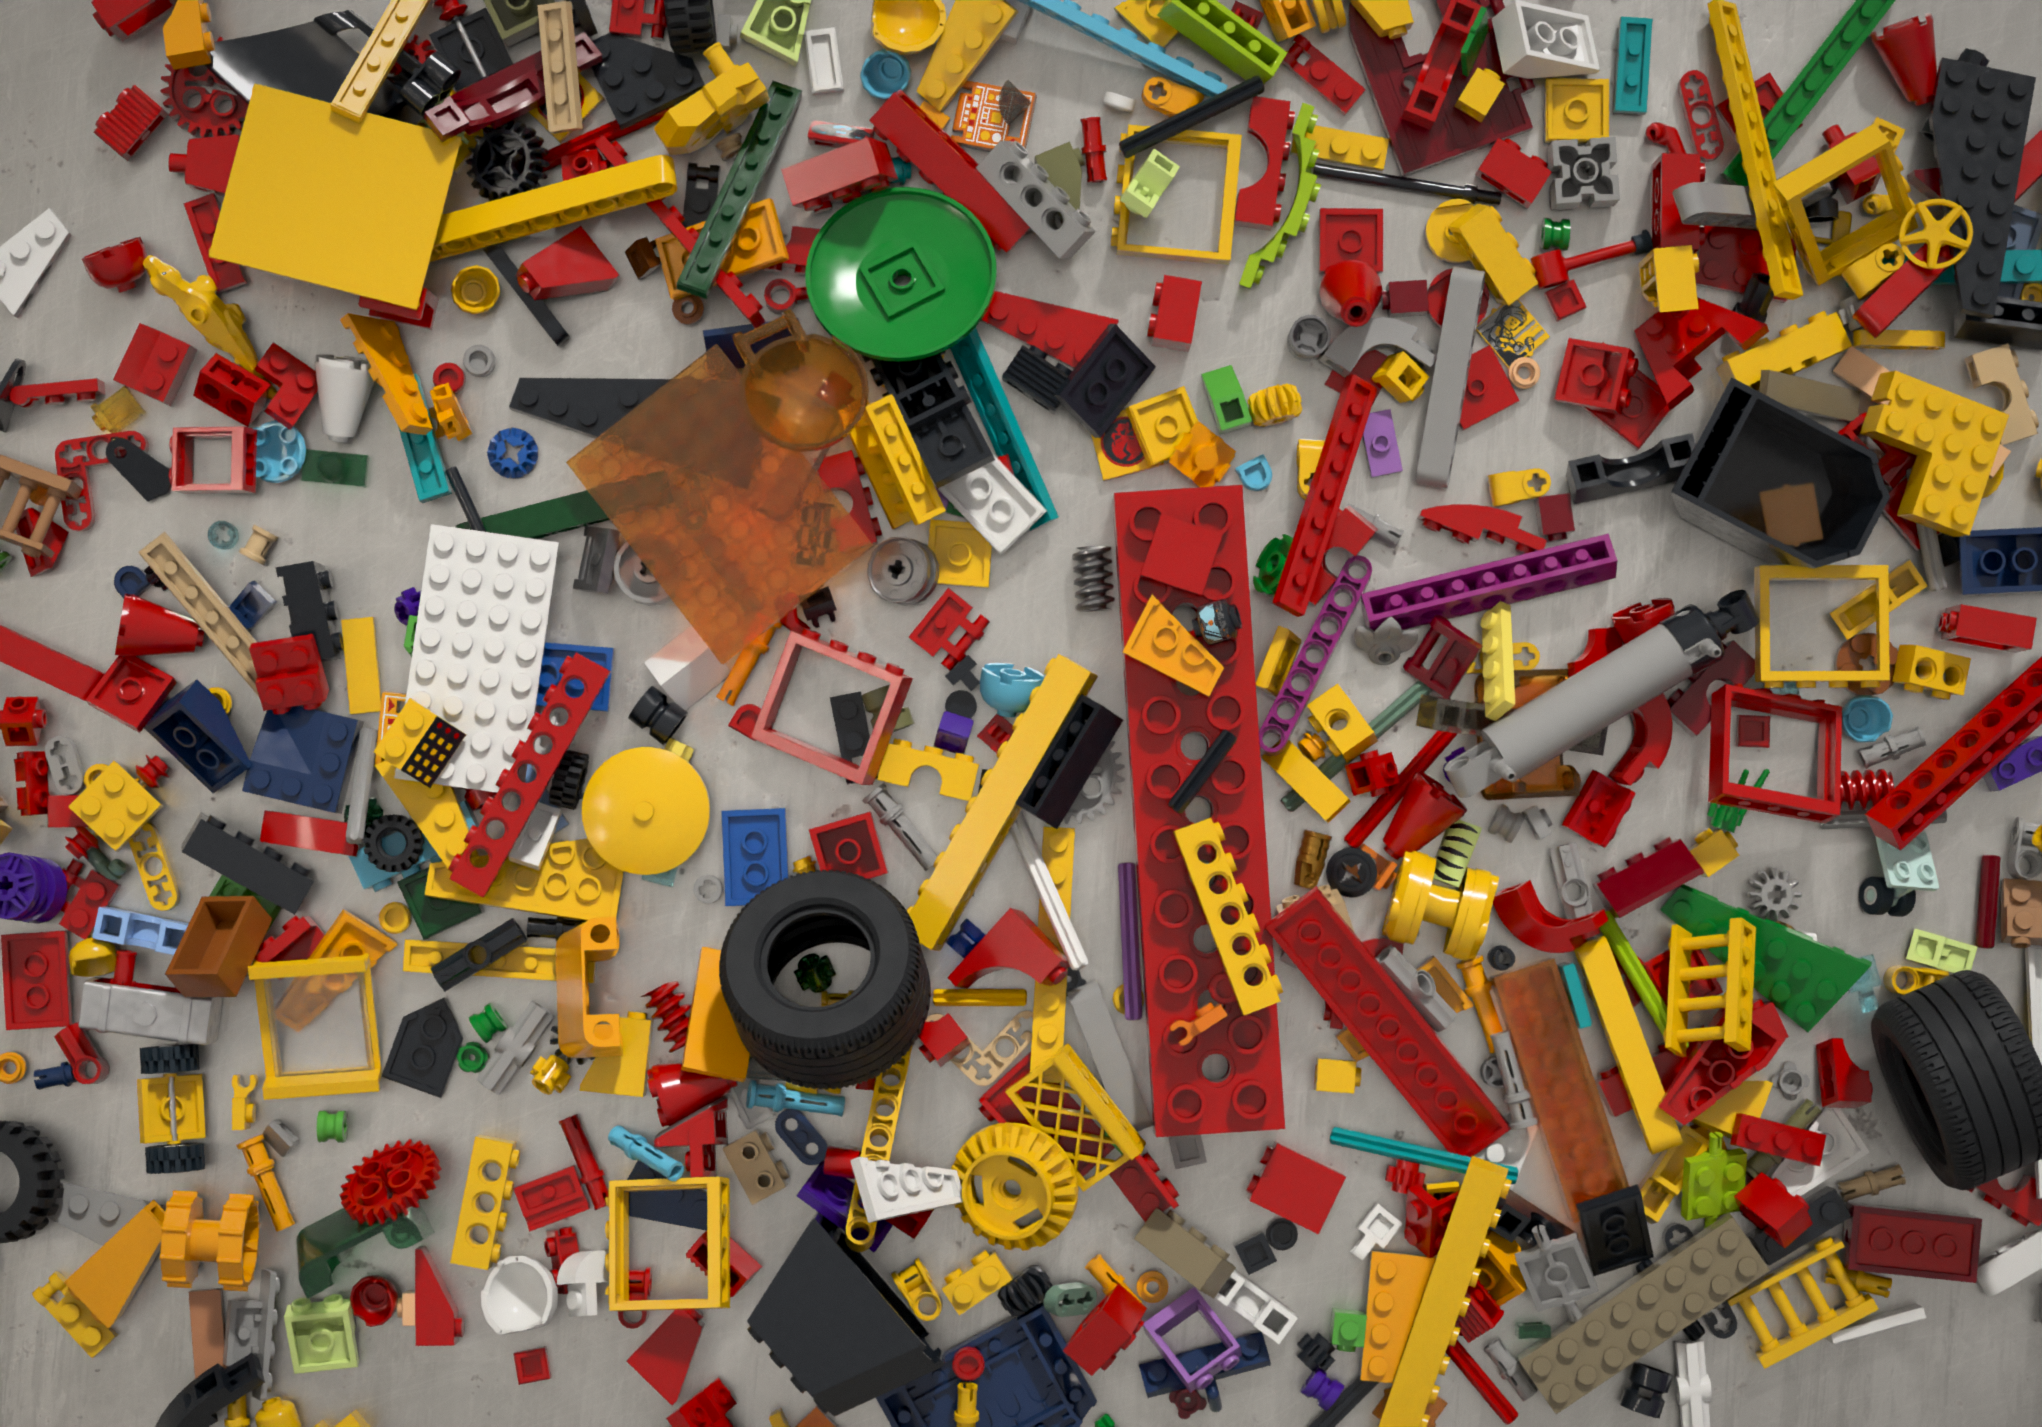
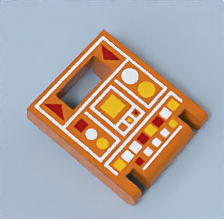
M966 81L962 88L970 90L972 93H960L952 128L955 132L963 133V136L951 135V138L959 146L992 151L1000 141H1017L1026 149L1037 99L1036 93ZM1014 107L1016 110L1025 111L1019 138L1008 136Z

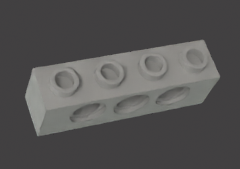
M1000 141L976 169L1059 259H1071L1096 232L1090 225L1091 219L1082 210H1076L1068 202L1070 200L1069 195L1062 188L1054 187L1047 179L1049 177L1047 171L1039 164H1033L1028 159L1027 150L1019 142ZM1016 167L1021 171V178L1018 183L1013 179V171ZM1036 190H1039L1042 194V201L1039 205L1034 202ZM1058 212L1063 217V224L1060 228L1055 224V216Z

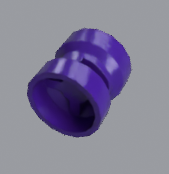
M1318 1367L1315 1372L1312 1371L1300 1392L1307 1398L1313 1397L1317 1399L1318 1406L1327 1411L1340 1396L1344 1385L1337 1379L1330 1380L1327 1377L1326 1371Z

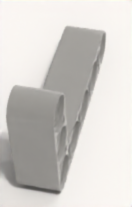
M1694 182L1683 185L1672 192L1683 224L1757 229L1756 214L1749 197V186ZM1830 182L1802 197L1803 207L1806 208L1832 193Z

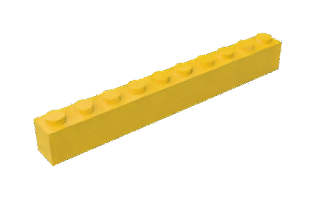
M1058 654L1056 658H1052L1044 670L1046 676L1043 682L1032 690L1027 710L1016 718L1012 727L1014 732L1011 738L1000 746L996 755L999 759L993 769H988L981 780L982 788L977 797L973 796L965 808V813L967 814L964 820L952 830L949 836L951 842L946 851H942L937 856L933 865L935 870L930 879H926L921 884L917 893L920 897L914 907L911 906L907 909L916 928L919 942L930 950L941 951L1022 810L1015 802L1080 695L1087 696L1098 677L1097 674L1066 656Z
M1475 1156L1471 1157L1378 1427H1427L1430 1415L1424 1413L1428 1403L1435 1404L1440 1386L1435 1385L1437 1375H1445L1450 1357L1445 1356L1448 1344L1455 1346L1461 1329L1456 1327L1455 1323L1458 1315L1465 1317L1471 1300L1465 1297L1468 1286L1475 1288L1481 1269L1475 1267L1478 1257H1486L1491 1242L1490 1239L1485 1238L1488 1228H1496L1502 1211L1496 1208L1499 1197L1506 1199L1512 1180L1506 1179L1508 1168Z

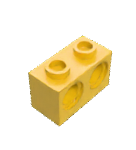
M1900 644L1892 682L1904 684L1903 690L1923 694V689L1932 691L1931 697L1950 700L1951 695L1964 696L1971 658L1919 645ZM1917 664H1918V666H1919V673H1918V675L1916 674V666H1917ZM1944 671L1946 672L1945 682L1943 680Z

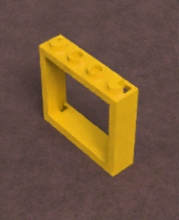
M1128 124L1127 134L1121 133L1120 141L1151 126ZM1185 130L1160 142L1227 149L1217 252L1127 244L1130 210L1120 200L1121 196L1115 195L1114 214L1120 215L1119 227H1112L1111 246H1117L1116 255L1229 265L1242 135ZM1135 155L1125 158L1124 165L1118 164L1116 183L1122 184V194L1133 179Z
M1875 124L1870 125L1773 182L1803 267L1818 286L1839 275L1853 263L1867 257L1881 246L1897 241L1902 221L1907 213L1915 207L1912 199L1908 197V193L1911 192L1910 186L1900 173L1904 170L1898 156L1893 152L1896 144L1891 140L1890 134L1887 131L1882 133ZM1875 155L1893 209L1819 251L1801 198ZM1915 215L1907 226L1906 235L1919 228Z
M1759 565L1754 568V607L1760 618L1759 623L1755 626V682H1764V688H1784V682H1796V688H1816V682H1828L1829 688H1848V682H1861V688H1880V682L1890 680L1888 565H1824L1818 568L1792 565ZM1769 580H1876L1877 671H1770Z
M695 1177L680 1178L677 1181H670L668 1179L609 1181L608 1197H605L606 1205L609 1208V1220L605 1225L606 1238L609 1240V1253L606 1254L605 1258L606 1270L609 1272V1285L605 1291V1295H608L609 1311L730 1308L729 1178ZM707 1189L708 1299L629 1301V1192Z

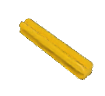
M935 989L933 991V1004L935 1006H1025L1027 1004V991L1025 989Z

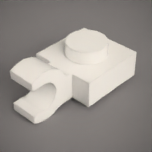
M1376 1203L1357 1227L1364 1235L1350 1252L1363 1260L1375 1243L1384 1249L1403 1223Z

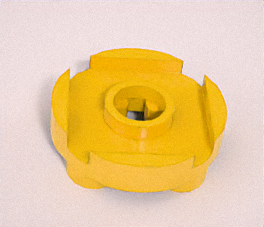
M1451 199L1441 203L1431 213L1425 226V238L1428 247L1437 259L1454 264L1470 261L1455 237L1449 235L1448 230L1450 229L1448 226L1474 207L1471 202L1464 199Z

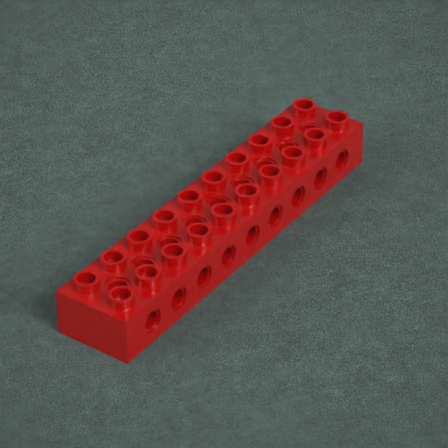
M1228 485L1114 493L1112 506L1122 652L1151 595L1171 615L1175 609L1182 606L1192 608L1197 614V609L1200 605L1226 599L1231 605L1236 604L1242 622V629L1238 630V635L1235 639L1216 645H1208L1203 637H1196L1194 630L1188 631L1224 667L1209 697L1202 693L1193 696L1183 694L1178 689L1176 680L1122 653L1153 1133L1156 1137L1285 1129L1277 1003L1246 1015H1242L1237 1001L1229 1005H1223L1228 1016L1197 1034L1188 1044L1183 1046L1179 1044V1041L1186 1037V1029L1178 1027L1176 1030L1171 1031L1169 1028L1175 1021L1192 1022V1020L1197 1018L1195 1011L1199 1009L1197 1005L1198 998L1205 990H1209L1210 981L1215 975L1226 972L1217 947L1210 952H1201L1194 945V933L1200 926L1208 925L1194 886L1190 881L1188 870L1173 831L1194 823L1189 821L1185 811L1179 814L1168 805L1171 798L1201 760H1191L1182 753L1180 747L1181 740L1186 734L1197 733L1202 736L1206 741V752L1223 730H1228L1237 738L1236 743L1196 796L1207 800L1211 808L1209 818L1212 819L1213 823L1219 822L1225 840L1220 843L1224 853L1230 852L1237 868V871L1232 872L1236 884L1242 883L1249 900L1244 902L1245 909L1248 915L1252 913L1255 915L1260 932L1255 933L1259 946L1262 944L1266 945L1272 961L1267 964L1270 975H1275L1273 937L1265 928V924L1271 920L1243 486ZM1161 513L1223 534L1202 596L1140 576ZM1208 844L1202 845L1197 852L1199 860L1209 863L1214 860L1216 855L1214 848ZM1215 875V879L1209 888L1213 893L1221 894L1227 888V881L1223 876ZM1229 905L1222 909L1220 916L1225 924L1230 925L1237 921L1239 914L1234 906ZM1239 936L1234 939L1232 949L1237 955H1244L1250 949V942L1246 937ZM1250 967L1244 973L1245 982L1251 986L1258 984L1262 978L1261 971L1257 967ZM1212 1054L1223 1055L1228 1063L1225 1075L1217 1080L1206 1078L1202 1072V1063L1205 1058Z

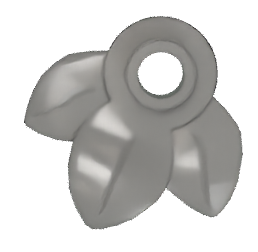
M1389 617L1375 631L1368 627L1357 626L1354 637L1357 647L1368 652L1372 662L1378 665H1389L1397 661L1401 653L1414 647L1418 640L1417 630L1402 631L1398 622L1393 617Z

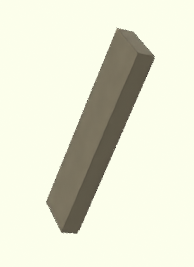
M1761 370L1759 392L1795 411L1847 423L1858 417L1861 391L1777 371Z

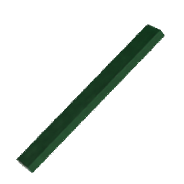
M772 81L767 91L770 101L762 105L757 112L676 283L678 290L704 299L708 298L802 98V90Z

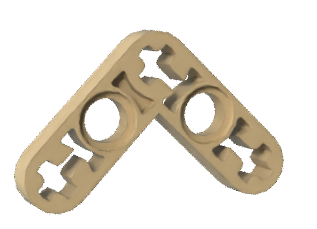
M1028 1010L1019 1012L983 1051L968 1037L971 1043L969 1045V1054L962 1059L953 1057L950 1061L975 1084L980 1086L990 1085L1032 1041V1033L1028 1030L1020 1036V1038L1025 1040L1022 1045H1019L1016 1038L1008 1034L1007 1031L1013 1028V1031L1016 1032L1021 1027L1019 1019L1021 1017L1028 1019L1030 1016L1033 1018V1012ZM939 1013L931 1014L926 1018V1021H937L944 1015ZM1001 1039H1009L1014 1044V1052L1009 1057H1001L996 1052V1044ZM975 1051L981 1055L976 1059L980 1065L984 1066L988 1063L991 1066L989 1073L992 1076L989 1079L982 1077L979 1080L975 1076L978 1071L972 1064L968 1070L963 1066V1064L971 1060Z

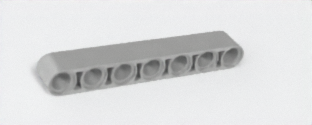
M1455 266L1452 269L1416 473V483L1441 488H1448L1483 294L1485 271Z

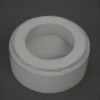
M474 345L464 353L463 365L472 376L485 377L494 370L496 358L488 347Z

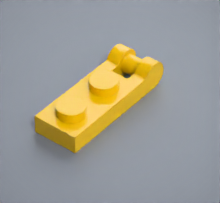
M55 1271L49 1276V1282L43 1287L39 1286L34 1290L32 1296L49 1311L91 1358H94L118 1334L111 1327L107 1328L104 1324L98 1323L92 1317L90 1309L82 1301L76 1300L70 1294L68 1286L64 1283L67 1279L60 1272ZM58 1290L65 1296L59 1303L52 1297Z

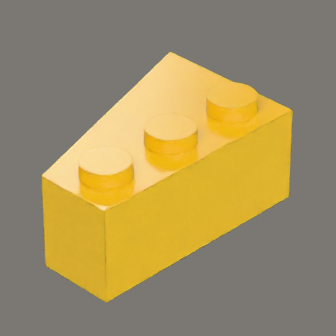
M1692 245L1652 249L1638 263L1641 295L1648 302H1652V306L1658 307L1660 313L1698 309L1695 273L1699 272V259L1697 253H1693Z

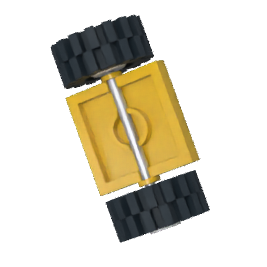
M166 1044L140 1048L141 1074L167 1073L163 1074V1077L137 1079L140 1143L167 1142V1145L145 1147L146 1173L172 1174L204 1170V1143L180 1144L181 1140L206 1138L202 1074L177 1076V1073H174L200 1070L198 1044Z

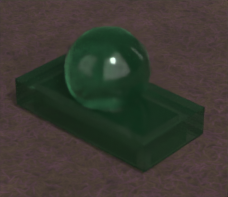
M306 449L301 480L303 482L366 488L369 456Z

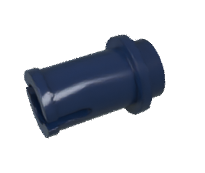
M67 1061L62 1062L61 1066L34 1071V1077H39L38 1080H34L38 1090L63 1084L69 1087L72 1083L77 1082L73 1075V1068Z

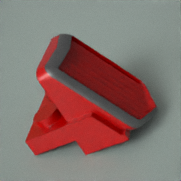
M723 1096L662 1130L654 1138V1147L689 1146L690 1152H686L685 1166L686 1170L690 1171L691 1178L717 1177L715 1145H728L726 1113L728 1098Z

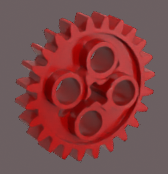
M219 36L217 41H224V38ZM165 64V67L171 74L170 76H161V80L169 84V87L161 89L160 92L165 96H170V98L165 100L163 105L166 108H174L168 115L172 119L180 117L177 125L181 129L189 125L188 133L192 136L200 129V136L202 138L208 137L210 132H212L213 137L221 136V131H224L227 135H233V127L242 131L243 125L241 122L245 120L249 105L238 95L216 89L209 93L204 87L186 86L187 81L208 87H213L215 82L221 89L231 90L209 69L206 70L204 75L195 77L194 68L196 66L174 70L171 64ZM194 94H200V104L194 108L188 107L189 98ZM224 100H232L231 109L226 113H219L220 103Z
M409 1139L404 1146L398 1140L392 1148L385 1144L382 1152L375 1149L373 1150V1157H363L362 1161L364 1163L361 1166L355 1165L352 1167L355 1173L345 1176L348 1183L341 1185L343 1192L339 1196L347 1214H349L352 1220L357 1219L359 1224L367 1221L368 1225L372 1226L378 1220L383 1225L388 1217H391L394 1222L399 1213L402 1212L405 1216L408 1215V1208L411 1206L414 1208L420 1207L417 1201L428 1199L429 1196L426 1192L436 1189L433 1182L441 1178L438 1174L442 1170L439 1165L440 1161L428 1144L423 1145L420 1140L414 1144Z

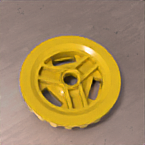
M997 1123L973 1134L956 1154V1159L951 1169L957 1170L962 1187L963 1202L954 1206L959 1208L962 1214L960 1218L964 1224L968 1222L973 1228L972 1232L978 1237L982 1235L987 1238V1243L993 1246L996 1244L1003 1245L1006 1250L1021 1248L1022 1251H1026L1032 1247H1042L1059 1236L1071 1221L1077 1207L1079 1193L1076 1172L1064 1149L1041 1130L1020 1123ZM1010 1156L1023 1160L1024 1162L1029 1164L1037 1172V1174L1025 1168L1024 1166L1018 1164L1017 1162L1011 1160ZM975 1175L982 1176L984 1204L979 1202L974 1186ZM1006 1181H1016L1021 1187V1193L1018 1195L1009 1193L1006 1189ZM1037 1208L1043 1216L1042 1219L1030 1225L1018 1226L1015 1222Z

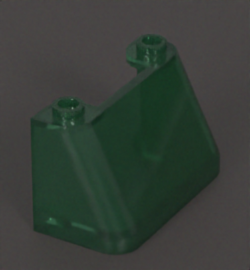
M417 1201L420 1207L414 1208L411 1206L408 1208V1215L405 1216L401 1212L397 1215V1219L394 1222L391 1217H388L383 1225L378 1220L372 1226H369L367 1221L359 1224L357 1219L352 1220L345 1209L342 1208L302 1229L296 1238L298 1279L307 1299L335 1284L333 1272L342 1263L339 1256L341 1252L381 1232L384 1233L390 1245L398 1249L411 1247L434 1234L435 1232L420 1202Z

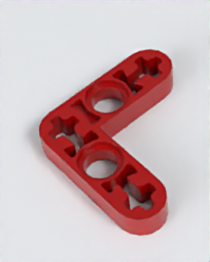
M124 431L65 440L57 445L55 449L57 475L67 479L79 477L83 482V489L78 500L67 496L64 501L61 500L63 519L70 529L84 532L89 530L95 523L89 467L111 464L107 457L98 459L95 456V445L101 441L109 443L112 439L119 437L131 441V438L134 437L136 441L141 442L140 448L148 453L149 442L143 434L136 431ZM68 447L78 452L86 451L89 461H86V456L80 455L73 457V462L70 463L68 459L63 458V454L68 453ZM118 448L114 450L116 455H118ZM126 449L119 450L121 456L127 452ZM69 500H86V503H79L80 511L87 514V518L82 520V525L80 526L78 522L72 521V516L77 515V506L73 503L69 505Z

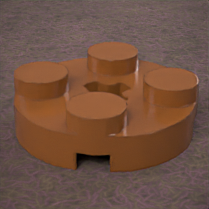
M1865 633L1855 635L1842 643L1835 655V671H1862L1863 666L1859 664L1860 659H1867L1868 656L1873 659L1872 663L1875 664L1874 670L1869 671H1877L1876 634ZM1889 641V681L1880 682V688H1861V682H1848V688L1845 689L1857 696L1865 694L1872 696L1884 693L1894 684L1892 680L1898 655L1897 648Z

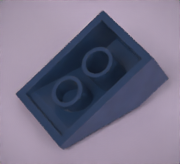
M2042 527L1971 530L1969 536L1958 537L1961 595L2042 593Z
M197 679L165 702L144 727L149 734L213 794L252 765L221 702Z

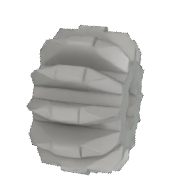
M1770 868L1769 877L1764 871L1758 872L1761 883L1757 880L1749 881V884L1756 888V891L1747 892L1746 897L1756 898V901L1751 903L1749 908L1756 910L1761 907L1758 914L1759 918L1765 919L1769 914L1770 919L1777 922L1779 913L1784 919L1791 917L1787 907L1798 910L1799 905L1793 902L1792 899L1793 897H1802V892L1792 891V888L1796 887L1799 882L1797 879L1787 882L1790 876L1789 871L1784 870L1779 876L1777 868ZM1774 886H1776L1775 891H1780V898H1775L1773 904V899L1768 898V892L1773 891Z

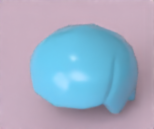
M886 49L874 52L865 60L862 66L860 78L863 88L871 96L883 100L888 99L894 92L900 89L903 91L908 86L911 78L909 61L903 55L887 51Z
M1866 694L1859 695L1850 699L1842 708V730L1846 736L1855 742H1875L1878 737L1885 732H1889L1891 729L1893 714L1889 705L1879 697Z

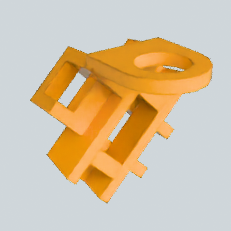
M449 383L433 387V390H430V395L434 407L429 408V413L437 421L438 426L435 431L437 439L446 436L450 440L456 437L459 442L470 436L472 431L468 419Z

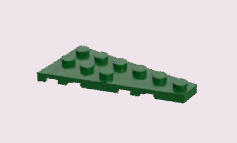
M1684 884L1679 886L1660 908L1676 924L1690 932L1692 937L1726 934L1729 930L1731 918L1742 917L1755 926L1756 942L1753 988L1770 1002H1773L1777 1008L1807 1033L1872 965V962L1864 958L1858 959L1844 953L1845 951L1842 949L1824 945L1813 940V937L1767 918L1765 920L1749 914V911L1743 908L1727 905L1718 901L1716 897ZM1728 946L1707 948L1724 964L1728 961Z

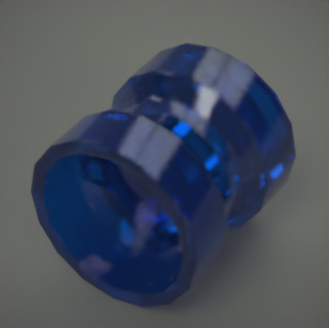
M966 918L960 924L958 933L952 934L945 942L961 957L965 958L982 940L985 934ZM966 934L975 943L972 944L963 935Z

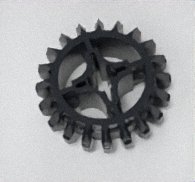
M511 120L496 129H491L490 127L483 128V137L479 135L473 136L477 145L476 147H468V150L473 153V157L465 160L468 165L472 166V169L466 174L468 177L475 178L471 185L479 190L481 197L489 198L490 201L537 189L541 187L538 183L539 179L548 178L545 173H542V170L550 166L548 161L543 160V157L549 151L541 147L544 140L542 137L536 136L537 132L534 128H527L525 123L520 121L514 123ZM516 138L521 144L517 147L512 146L509 148L504 146L502 142ZM505 177L513 182V184L507 187H499L495 183L496 180H503Z

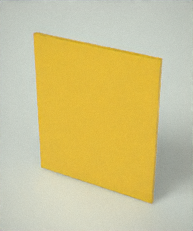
M254 83L212 245L209 249V257L417 310L420 306L419 301L459 148L462 145V137L454 136L441 142L432 129L367 112L359 123L331 111V103Z

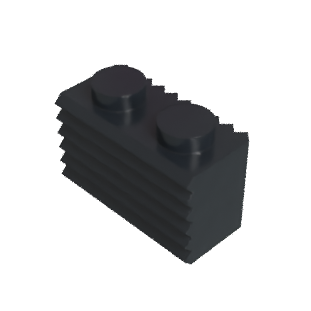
M1022 345L1003 373L1002 380L1041 407L1055 414L1061 403L1054 394L1072 371L1059 362L1054 366L1046 361L1047 354L1036 346L1031 345L1028 349Z

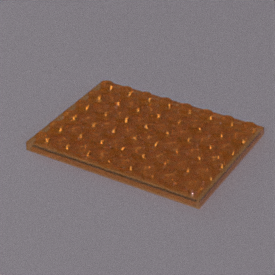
M718 344L710 348L566 462L721 664L726 663L874 547L869 538Z

